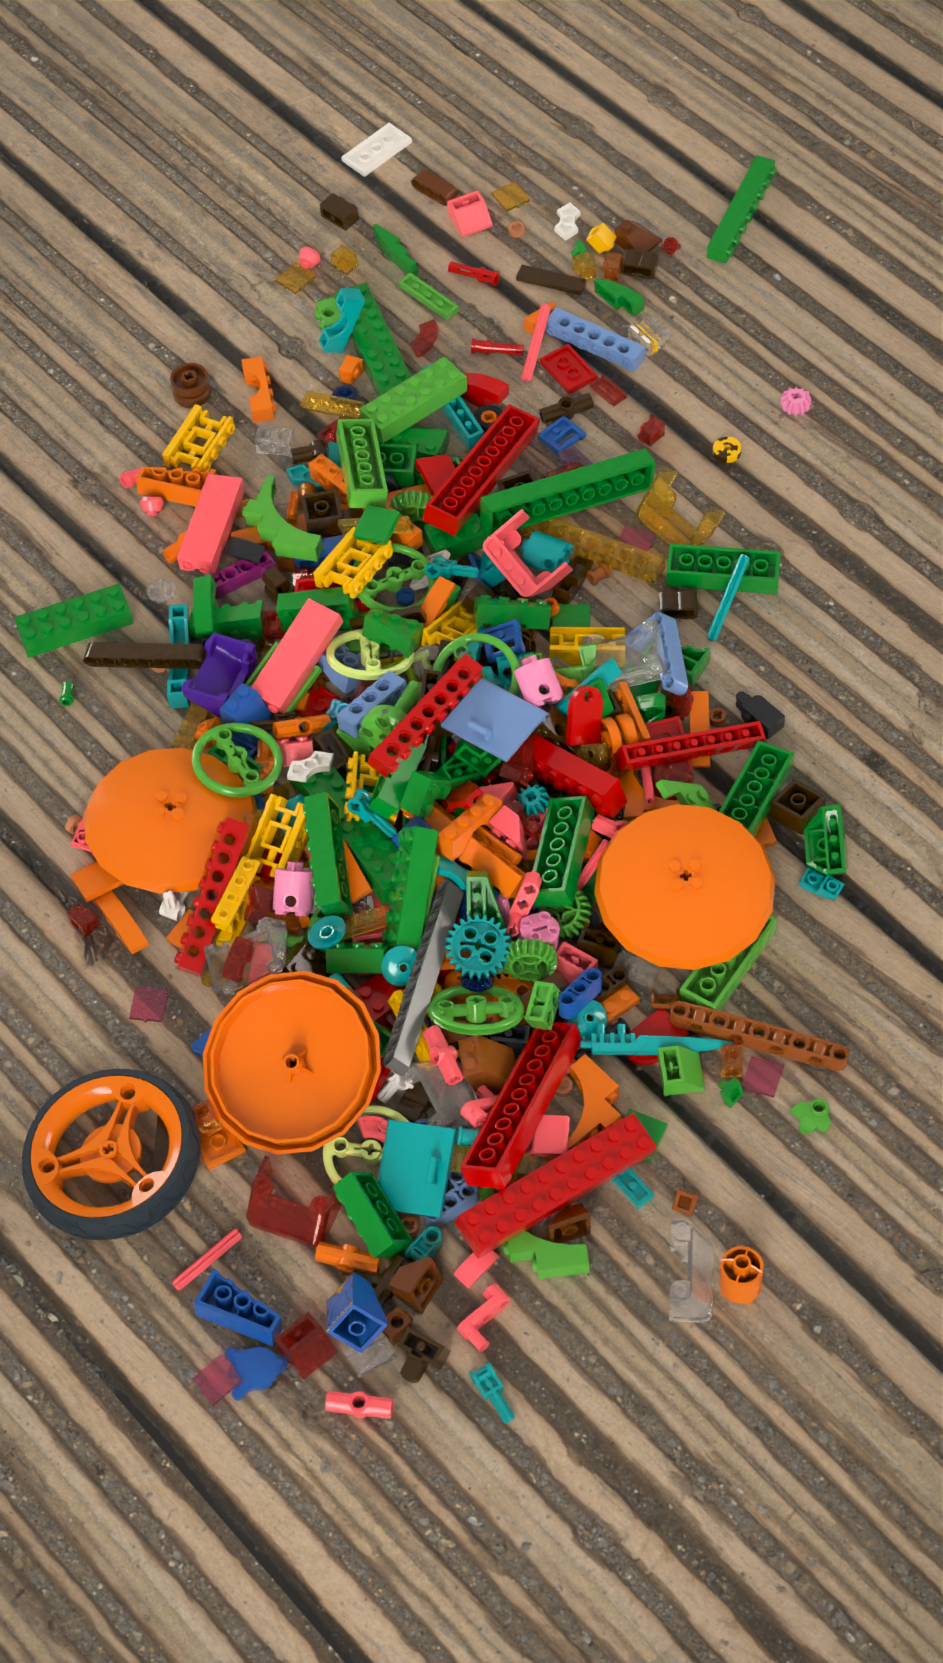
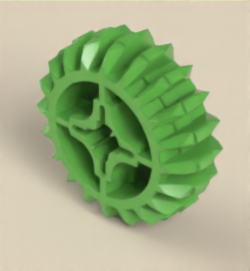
M414 489L412 492L406 490L405 493L399 492L398 496L394 495V498L390 500L389 506L399 511L402 516L421 529L423 528L422 525L428 524L423 521L426 504L433 496H428V492L422 493L421 490L419 492H415Z
M576 889L574 898L577 902V909L569 905L543 907L538 910L539 913L546 911L550 913L551 917L555 915L558 918L559 936L561 939H566V936L573 938V933L580 935L579 929L585 927V922H590L587 916L592 915L591 911L588 910L592 906L588 902V897L581 890Z
M525 937L524 940L518 938L516 942L511 941V945L506 949L510 952V955H505L508 963L503 964L504 969H506L507 974H511L512 978L517 977L518 981L525 980L526 983L528 981H533L534 983L536 980L542 981L547 976L553 975L558 963L557 951L554 950V946H550L549 942H543L542 939L535 940L534 937L532 939Z

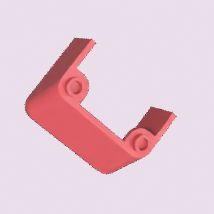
M521 509L484 541L483 550L516 591L524 598H531L553 588L573 569L564 562L552 573L544 571L536 577L514 551L521 543V536L516 529L530 518Z

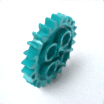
M476 914L474 920L468 915L467 922L460 919V926L454 923L453 928L455 931H448L452 938H446V943L451 944L445 946L446 951H451L446 954V958H452L449 965L453 966L456 964L455 972L462 970V977L469 973L470 980H472L474 975H477L478 980L481 979V975L489 979L490 972L496 976V968L502 971L503 966L501 963L507 964L508 960L505 958V955H510V952L506 949L511 944L505 943L510 940V936H503L506 933V928L500 930L501 922L495 925L494 918L486 921V915L479 919L478 914ZM467 932H474L476 937L468 939L465 937V934ZM492 936L496 941L492 944L487 943L485 938ZM477 944H481V948L479 950H475ZM463 951H469L471 956L463 958L460 954ZM487 955L491 958V961L484 963L480 958Z

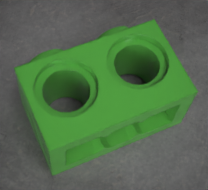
M535 981L524 1018L532 1028L552 1029L558 1008V996L562 993L554 983Z

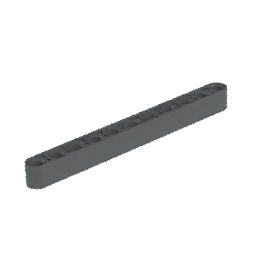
M448 879L443 880L437 888L382 1062L383 1066L399 1076L404 1075L410 1067L446 952L445 946L448 945L446 938H450L448 931L453 929L464 893L463 890Z

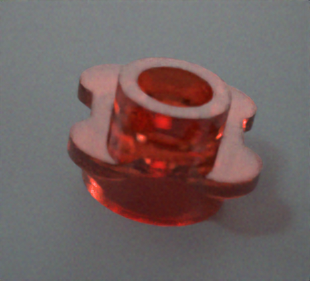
M669 237L664 240V244H661L660 248L671 255L681 248V244L677 243L675 238Z

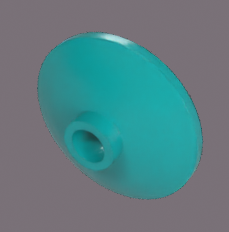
M334 915L321 918L309 931V943L314 948L320 950L335 946L345 935L346 924L342 918Z
M408 946L391 948L384 955L381 963V970L385 979L393 985L406 986L417 952ZM406 964V969L401 971L400 966Z
M592 1000L575 1017L567 1019L568 1023H576L581 1039L589 1040L591 1033L597 1034V1024L602 1023L605 1024V1027L607 1026V1014L599 1002ZM588 1014L592 1016L591 1022L586 1018Z

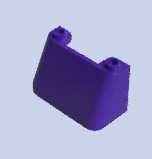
M213 633L211 638L207 639L205 643L207 657L194 680L188 679L187 682L183 683L181 692H183L185 698L221 718L220 707L253 674L257 667V657L254 644Z

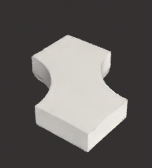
M569 202L557 210L560 222L554 227L555 232L565 241L578 233L575 221L581 216V211Z
M314 751L307 759L292 761L287 774V780L307 782L309 777L315 773L330 772L334 753Z

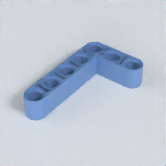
M657 612L633 629L626 636L625 644L627 647L643 653L650 641L653 640L663 689L682 696L688 689V681L676 620L666 614Z
M421 1118L415 1122L417 1124L433 1126V1124L425 1118ZM453 1152L447 1181L451 1190L445 1193L441 1218L424 1216V1222L427 1227L435 1226L439 1228L475 1206L479 1201L478 1187L467 1186L460 1169L461 1163ZM456 1176L462 1177L460 1180L453 1179ZM467 1192L473 1193L471 1196H465L464 1194ZM449 1203H454V1204H456V1205L453 1206V1207H448V1206H446V1205H448Z

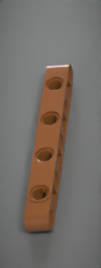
M677 1001L671 1005L669 1021L675 1027L718 1040L732 1041L740 1046L834 1071H842L847 1066L849 1051L843 1045L683 1001Z

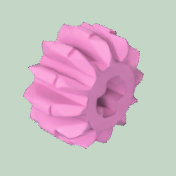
M797 386L795 389L789 387L788 391H784L781 398L783 411L788 412V415L794 414L795 416L808 412L811 404L809 391H805L804 387L798 389Z

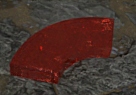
M435 319L420 324L419 336L410 342V346L417 358L425 355L433 348V344L438 337Z

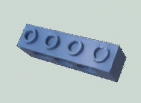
M391 671L379 677L374 684L337 714L339 729L357 738L360 735L361 722L367 712L377 705L394 706L407 686L406 680Z

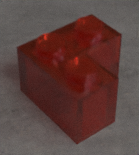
M265 876L252 883L244 921L267 927L275 922L277 914H275L273 909L275 878Z

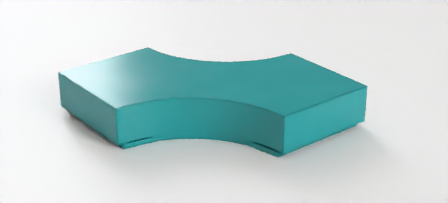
M303 463L286 469V473L293 486L307 485L314 489L315 492L325 489L310 478V471Z
M438 855L440 856L438 875L451 879L461 890H467L466 876L469 870L460 867L454 860L451 861L442 855Z

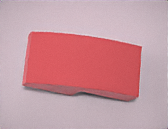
M492 1250L478 1259L473 1252L453 1275L468 1289H471L483 1273H486L500 1256Z

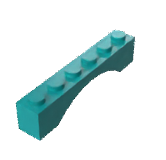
M188 604L169 605L170 643L190 644L188 627L190 612ZM169 669L167 698L170 709L189 707V699L183 696L181 688L183 683L189 679L190 669Z

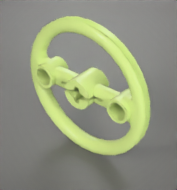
M363 629L352 630L337 636L329 643L326 649V659L332 669L341 675L358 680H378L379 677L388 671L399 675L405 672L414 661L413 652L409 658L405 657L398 665L388 669H381L380 645L362 636ZM359 639L361 664L365 666V670H357L341 664L335 658L334 653L336 649L346 642Z
M370 1105L360 1115V1117L376 1115L391 1120L409 1122L399 1112L383 1106ZM338 1137L323 1145V1162L330 1180L335 1185L342 1179L334 1167L333 1155L339 1158H344L347 1155L361 1157L367 1165L375 1166L381 1162L383 1148L375 1140H367L363 1144L348 1142L344 1137ZM340 1144L346 1145V1148L342 1151L336 1150V1147ZM371 1150H375L372 1155H368V1153H371Z

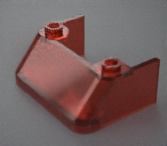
M265 1155L251 1187L246 1213L249 1225L317 1248L320 1242L325 1243L342 1205L336 1197L335 1190L331 1198L323 1195L316 1196L311 1201L309 1207L271 1195L273 1182L270 1179L273 1170L269 1156Z

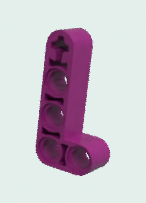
M264 551L259 565L243 559L212 574L217 584L215 599L221 598L259 578L262 579L263 573L269 568L275 566L279 570L278 565L270 554Z

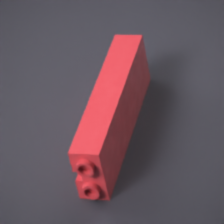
M208 474L177 556L180 569L194 571L196 568L202 573L215 574L246 490L243 478Z
M309 598L251 687L258 691L265 705H268L267 708L275 714L278 712L281 714L286 713L287 708L300 691L314 666L343 623L340 614Z

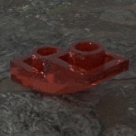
M240 936L236 937L224 964L223 977L236 983L242 982L245 963L251 962L253 942Z

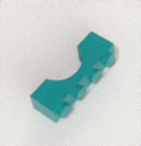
M340 288L335 302L342 316L333 325L324 327L318 340L324 353H343L345 346L348 344V339L353 332L354 325L359 318L361 309L365 304V298L360 289Z

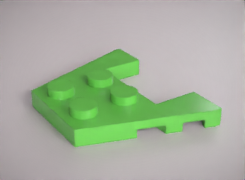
M597 642L579 646L582 665L556 669L554 671L568 679H575L581 684L595 671ZM541 652L525 655L523 657V659H525L527 657L536 655L538 660L543 659ZM567 687L569 692L574 690L572 687Z
M660 780L656 783L664 799L676 796L681 805L710 807L718 811L702 785L669 780Z

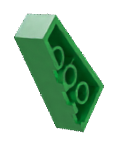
M407 428L385 443H381L378 440V444L417 445V457L419 459L444 455L449 445L448 429Z
M480 595V598L475 597L473 621L476 627H483V623L494 627L516 619L526 629H549L551 606L545 600L528 602V599L518 598L517 601H513L509 597H499V599H491L489 595Z
M257 600L256 604L240 602L239 606L224 604L221 608H217L215 633L237 640L248 639L255 641L264 637L267 622L263 600ZM191 608L188 625L190 636L194 638H211L213 633L196 634L193 608Z
M422 743L418 748L414 747L411 750L410 757L406 761L402 760L399 763L400 766L394 774L390 773L386 778L381 774L379 775L368 805L370 809L386 819L392 814L396 815L399 812L400 803L412 771H416L427 747L425 744Z

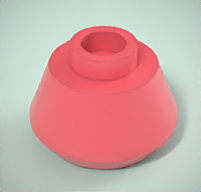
M311 247L300 249L299 262L303 268H313L320 263L321 257L316 250Z
M144 497L140 500V505L143 512L147 513V516H158V513L162 511L164 500L161 497Z

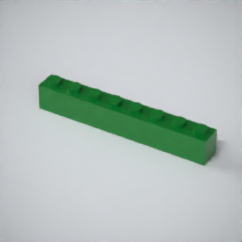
M756 155L707 246L708 259L727 263L729 257L732 258L735 246L739 245L741 235L745 234L747 224L752 220L753 212L757 211L759 201L763 200L765 190L770 187L771 178H774L776 175L775 160Z

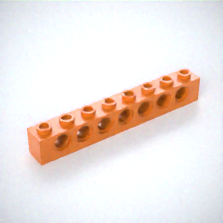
M321 453L308 463L310 478L327 491L337 489L339 500L349 507L342 469ZM386 503V509L394 510ZM360 508L363 515L365 508ZM401 515L390 540L417 550L423 545L422 530Z

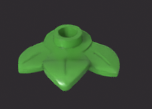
M815 1099L810 1103L800 1102L790 1111L791 1115L800 1119L799 1131L801 1134H809L816 1128L820 1132L825 1133L830 1127L829 1106L822 1099ZM816 1108H820V1109H822V1111H821V1112H817V1111H815V1109H816Z

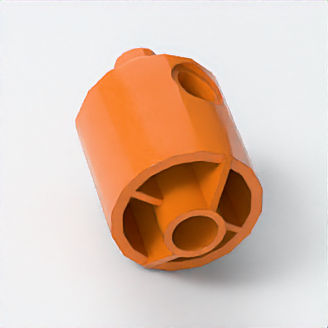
M737 1246L729 1249L721 1258L720 1292L723 1297L733 1303L751 1304L761 1292L764 1264L761 1256L755 1250L745 1246Z

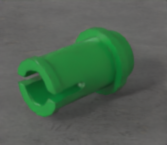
M64 682L62 684V695L59 697V701L63 706H71L74 702V684L71 682Z

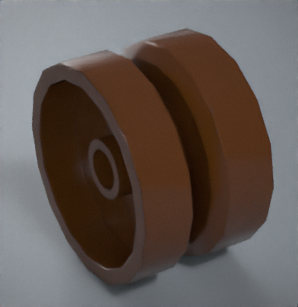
M197 363L182 364L171 373L172 392L174 400L178 405L185 408H193L195 404L201 406L209 400L211 387L207 370L202 365Z

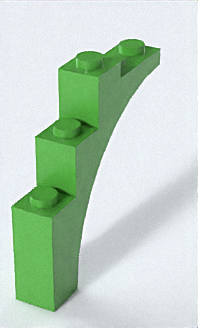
M268 475L265 482L261 485L259 495L256 496L255 500L249 499L247 505L243 508V517H245L246 525L258 526L257 530L260 532L261 540L272 542L276 556L318 562L323 551L321 536L295 528L278 514L274 507V497L277 491L275 476Z
M480 1187V1200H485L494 1195L493 1188ZM527 1231L504 1243L505 1256H509L510 1263L532 1260L533 1272H538V1279L590 1273L586 1244L567 1245L553 1243L538 1238Z

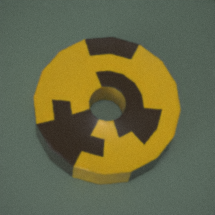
M721 437L713 445V455L720 462L731 463L738 460L741 456V443L733 437Z

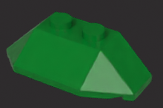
M841 804L821 806L817 811L818 813L804 829L806 864L825 875L847 873L848 859Z

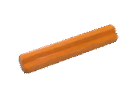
M291 490L289 493L286 511L288 520H295L297 517L300 498L298 490Z

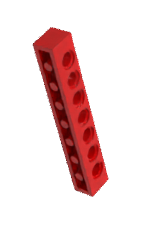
M464 654L372 751L367 764L385 778L390 773L394 774L400 766L399 763L402 760L406 761L410 757L411 750L414 747L418 748L422 744L423 737L426 734L430 735L436 727L435 724L438 721L441 723L446 718L448 710H453L458 705L459 699L462 696L465 697L470 692V687L473 684L476 685L482 678L483 666L467 654Z
M757 721L622 745L615 752L614 757L619 772L750 749L755 747L758 740L763 742L766 737L761 722Z
M229 817L225 818L223 822H219L216 831L219 833L218 839H214L210 851H213L211 859H207L204 867L207 870L205 877L202 876L199 882L200 894L194 898L192 906L195 909L193 914L188 916L186 925L189 927L187 933L184 932L180 940V944H183L181 952L177 951L174 962L177 963L175 967L177 970L199 976L202 973L216 929V924L211 922V918L234 874L249 828L248 824ZM225 836H229L232 838V845H228L225 843ZM219 854H222L227 858L226 863H221L219 861ZM213 873H218L220 875V882H216L213 880ZM207 891L214 893V900H209L206 897ZM200 910H206L209 918L203 919L200 916ZM195 928L203 932L202 938L194 935ZM189 947L196 949L197 955L195 957L188 954Z

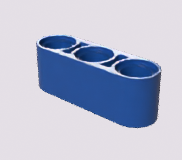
M588 968L558 996V1011L562 1018L571 1019L575 1017L601 992L602 973L599 969Z

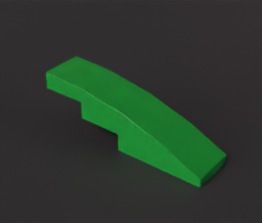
M375 223L373 225L374 238L383 252L405 273H412L416 276L417 263L409 258V252L401 246L400 238Z

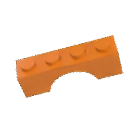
M262 356L242 359L245 383L259 388V391L249 398L253 423L274 419L273 412H276L275 401H271V399H274L272 388H268V386H271L270 376L265 374L268 373L267 362L263 363Z
M489 793L484 794L470 808L438 833L437 853L451 861L455 860L466 850L469 838L479 826L484 825L491 829L489 821L503 807L502 800Z

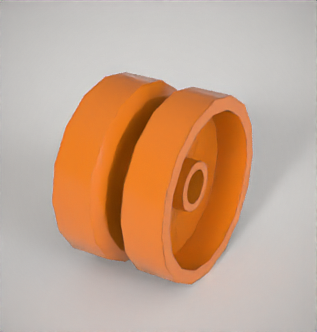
M620 714L615 716L614 719L611 717L602 718L600 746L606 759L609 761L614 760L615 752L622 745L638 743L636 728L629 714Z

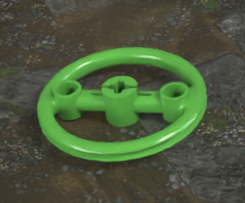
M391 543L393 552L401 553L414 559L411 567L403 570L399 567H390L384 578L377 581L372 579L364 586L362 592L357 595L368 608L381 609L383 612L422 605L437 578L432 579L428 577L429 586L426 595L419 602L408 607H389L373 600L380 591L386 589L389 592H398L402 588L403 582L410 579L421 580L424 575L427 576L425 567L430 562L423 554L409 546ZM355 560L353 566L357 568L362 562Z
M482 633L463 635L450 642L436 659L433 670L442 672L447 658L452 653L459 660V652L462 649H466L467 655L472 658V652L468 647L469 643L483 642L491 644L501 650L510 663L512 683L509 692L516 696L519 692L520 687L514 671L520 668L519 662L511 648L497 637ZM482 671V678L488 680L486 673Z
M227 723L208 730L197 740L192 752L193 770L198 779L214 792L230 797L252 796L265 791L278 779L283 763L282 752L276 740L261 728L245 723ZM232 732L256 736L271 749L274 765L271 773L264 780L259 779L257 771L250 769L247 764V751L241 746H235L232 741ZM214 739L216 746L225 751L228 756L227 767L231 772L241 775L243 787L222 785L206 774L201 765V753L210 740Z
M463 984L449 987L435 994L428 1005V1015L436 1025L454 1033L490 1035L516 1026L524 1017V1003L513 992L498 986ZM467 994H483L499 997V1002H486V998L479 995L469 996L466 999V1004L454 1005L453 1002L447 999ZM486 1014H498L502 1018H507L500 1022L483 1025L463 1024L453 1021L454 1017L466 1016V1020L471 1023H482L486 1020Z

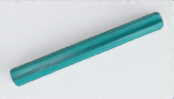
M741 554L713 619L707 634V639L711 641L717 640L749 562V557Z

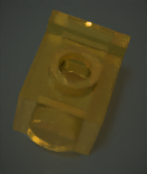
M588 252L572 257V269L576 271L578 276L580 275L586 281L596 278V265Z
M607 742L581 745V749H578V757L590 764L609 762ZM589 751L593 752V758L589 757Z

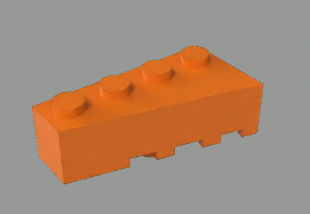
M142 467L136 477L138 494L149 497H161L163 500L196 507L208 474L217 475L216 469L202 472L201 469L183 471V468L167 470L166 467Z

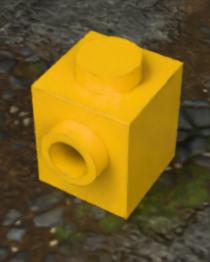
M602 223L592 228L586 241L600 254L604 251L608 252L613 248L617 236Z

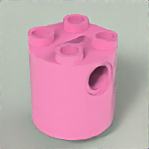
M536 655L523 659V666L515 670L514 674L524 700L540 709L547 703H549V706L559 703L564 694L550 658L538 660ZM539 690H543L546 695L541 694Z
M288 862L287 869H275L273 895L275 914L287 915V913L295 912V916H307L309 912H312L314 888L311 878L314 876L313 871L303 870V862ZM290 896L296 898V905L290 902Z
M546 911L531 914L521 919L519 939L524 940L525 937L528 939L534 937L535 940L542 939L543 942H549V945L554 946V950L557 951L560 927L558 922Z

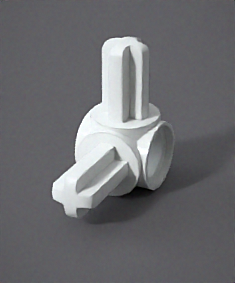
M172 891L164 892V900L160 906L159 914L175 921H180L185 912L184 901L190 891L176 892L175 895Z
M390 1071L387 1076L388 1083L377 1094V1098L383 1103H387L398 1089L400 1091L407 1090L408 1088L413 1089L414 1076L408 1071L402 1076Z

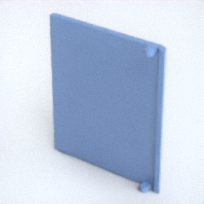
M481 678L443 721L441 727L507 762L541 721H546V716L549 713Z

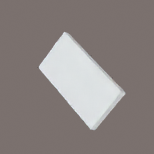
M388 123L343 155L342 161L365 177L411 144L412 138L391 123Z

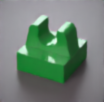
M577 241L575 243L577 247L570 253L576 263L585 261L588 264L592 259L582 241Z
M732 1078L730 1082L722 1080L717 1085L718 1088L722 1089L720 1094L724 1104L730 1108L744 1094L740 1081Z

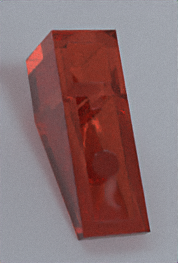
M533 732L507 762L504 761L499 776L507 781L526 787L532 779L534 771Z

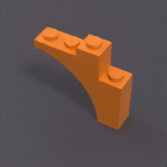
M614 760L612 776L619 779L627 799V803L622 808L625 809V820L632 821L645 812L675 804L681 805L678 800H667L655 796V803L653 805H647L645 803L644 789L638 781V769L619 772L616 760Z
M586 1054L570 1066V1076L581 1091L584 1108L577 1128L568 1138L567 1151L621 1120V1114L611 1106L619 1098V1085Z

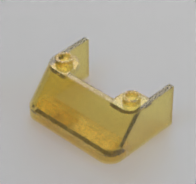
M659 470L637 508L636 515L638 520L668 546H670V543L685 545L702 544L713 535L726 512L723 510H707L695 528L673 509L676 503V494L670 486L678 472Z

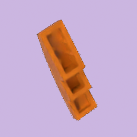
M441 576L438 577L421 605L427 616V622L422 623L424 628H427L434 620L440 617L447 606V600L456 588L453 582Z
M689 691L690 733L710 730L708 691ZM710 756L691 759L692 766L710 767Z
M112 890L94 899L108 923L115 930L118 938L131 954L149 946V942Z

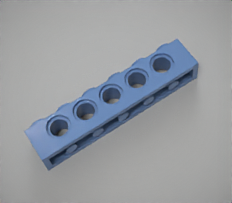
M556 307L548 317L545 328L546 333L573 344L580 349L591 352L596 356H600L609 362L620 365L625 369L635 372L645 359V346Z

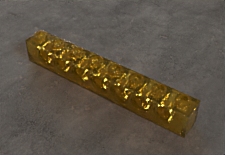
M558 519L548 520L523 528L524 538L529 539L534 531L542 532L573 544L574 550L571 555H578L592 560L597 565L604 563L613 571H619L647 583L656 585L665 569V557Z

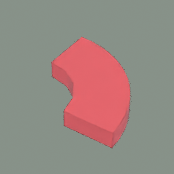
M362 1116L357 1119L363 1139L374 1138L384 1143L388 1124L387 1120L378 1116Z

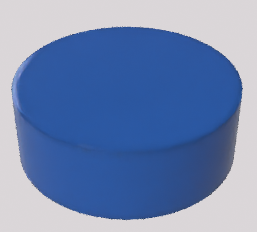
M407 588L399 590L396 594L397 603L402 607L412 605L415 601L414 592Z

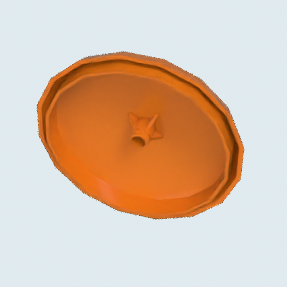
M185 748L148 750L120 762L95 786L84 811L85 841L100 867L128 886L159 894L168 893V891L173 893L195 891L200 889L198 886L201 877L206 875L207 870L204 867L207 859L212 857L213 851H210L214 839H218L219 833L216 831L220 821L223 822L225 818L229 817L249 825L236 867L241 858L245 857L248 853L252 838L258 828L257 806L254 796L230 797L207 788L198 779L193 770V750ZM201 753V765L210 778L225 786L243 787V779L238 773L231 772L227 765L214 756ZM224 837V841L226 844H233V840L231 837ZM218 855L221 863L227 862V858L224 855ZM218 873L212 874L214 881L221 880Z
M675 804L642 813L613 835L598 860L594 894L604 925L627 951L660 967L697 970L729 961L757 940L773 912L775 876L765 848L742 823L710 807Z
M308 971L270 974L240 990L214 1020L203 1051L204 1090L218 1121L245 1145L276 1155L314 1151L344 1135L369 1106L381 1072L379 1033L365 1004L338 980Z

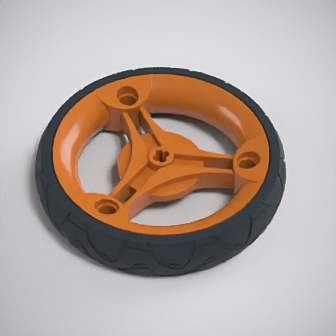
M108 1069L82 1076L57 1091L39 1110L28 1130L22 1151L23 1160L21 1167L29 1198L32 1200L34 1207L48 1222L72 1236L90 1240H111L142 1232L166 1217L179 1204L193 1182L201 1154V1139L196 1116L187 1100L177 1089L168 1084L167 1081L148 1072L132 1069ZM118 1102L108 1123L94 1130L85 1139L81 1148L69 1154L55 1157V1151L62 1135L75 1119L101 1104ZM152 1109L159 1115L166 1126L169 1135V1150L163 1169L147 1174L139 1166L142 1157V1144L134 1132V1126L138 1113ZM125 1111H128L124 1124L122 1125L121 1122L124 1117ZM134 1171L142 1177L137 1184L129 1177ZM88 1175L91 1179L100 1183L122 1181L132 1187L133 1192L132 1199L127 1202L108 1207H92L73 1201L62 1189L65 1180Z

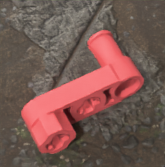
M535 871L525 874L510 907L506 933L510 935L512 931V937L518 935L521 919L528 916L539 893L542 878Z
M482 1085L477 1089L479 1092H476V1095L480 1099L467 1102L460 1111L461 1116L475 1129L480 1128L484 1124L498 1097L486 1085Z
M497 1283L490 1285L482 1294L486 1302L466 1317L457 1327V1331L466 1340H469L479 1352H483L490 1343L478 1330L505 1309L511 1301Z

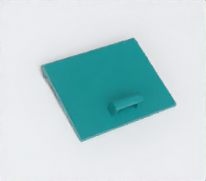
M388 1120L377 1181L395 1211L441 1218L456 1129Z

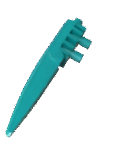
M600 1023L597 1024V1034L591 1033L590 1040H581L580 1048H590L592 1055H658V1048L679 1045L695 1052L731 1047L735 1042L706 1038L640 1035L636 1039L635 1033L626 1034L625 1024L617 1025V1034H605V1024Z

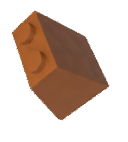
M479 1035L458 1040L464 1079L476 1092H479L477 1089L482 1085H486L492 1093L500 1092L516 1064L514 1049Z

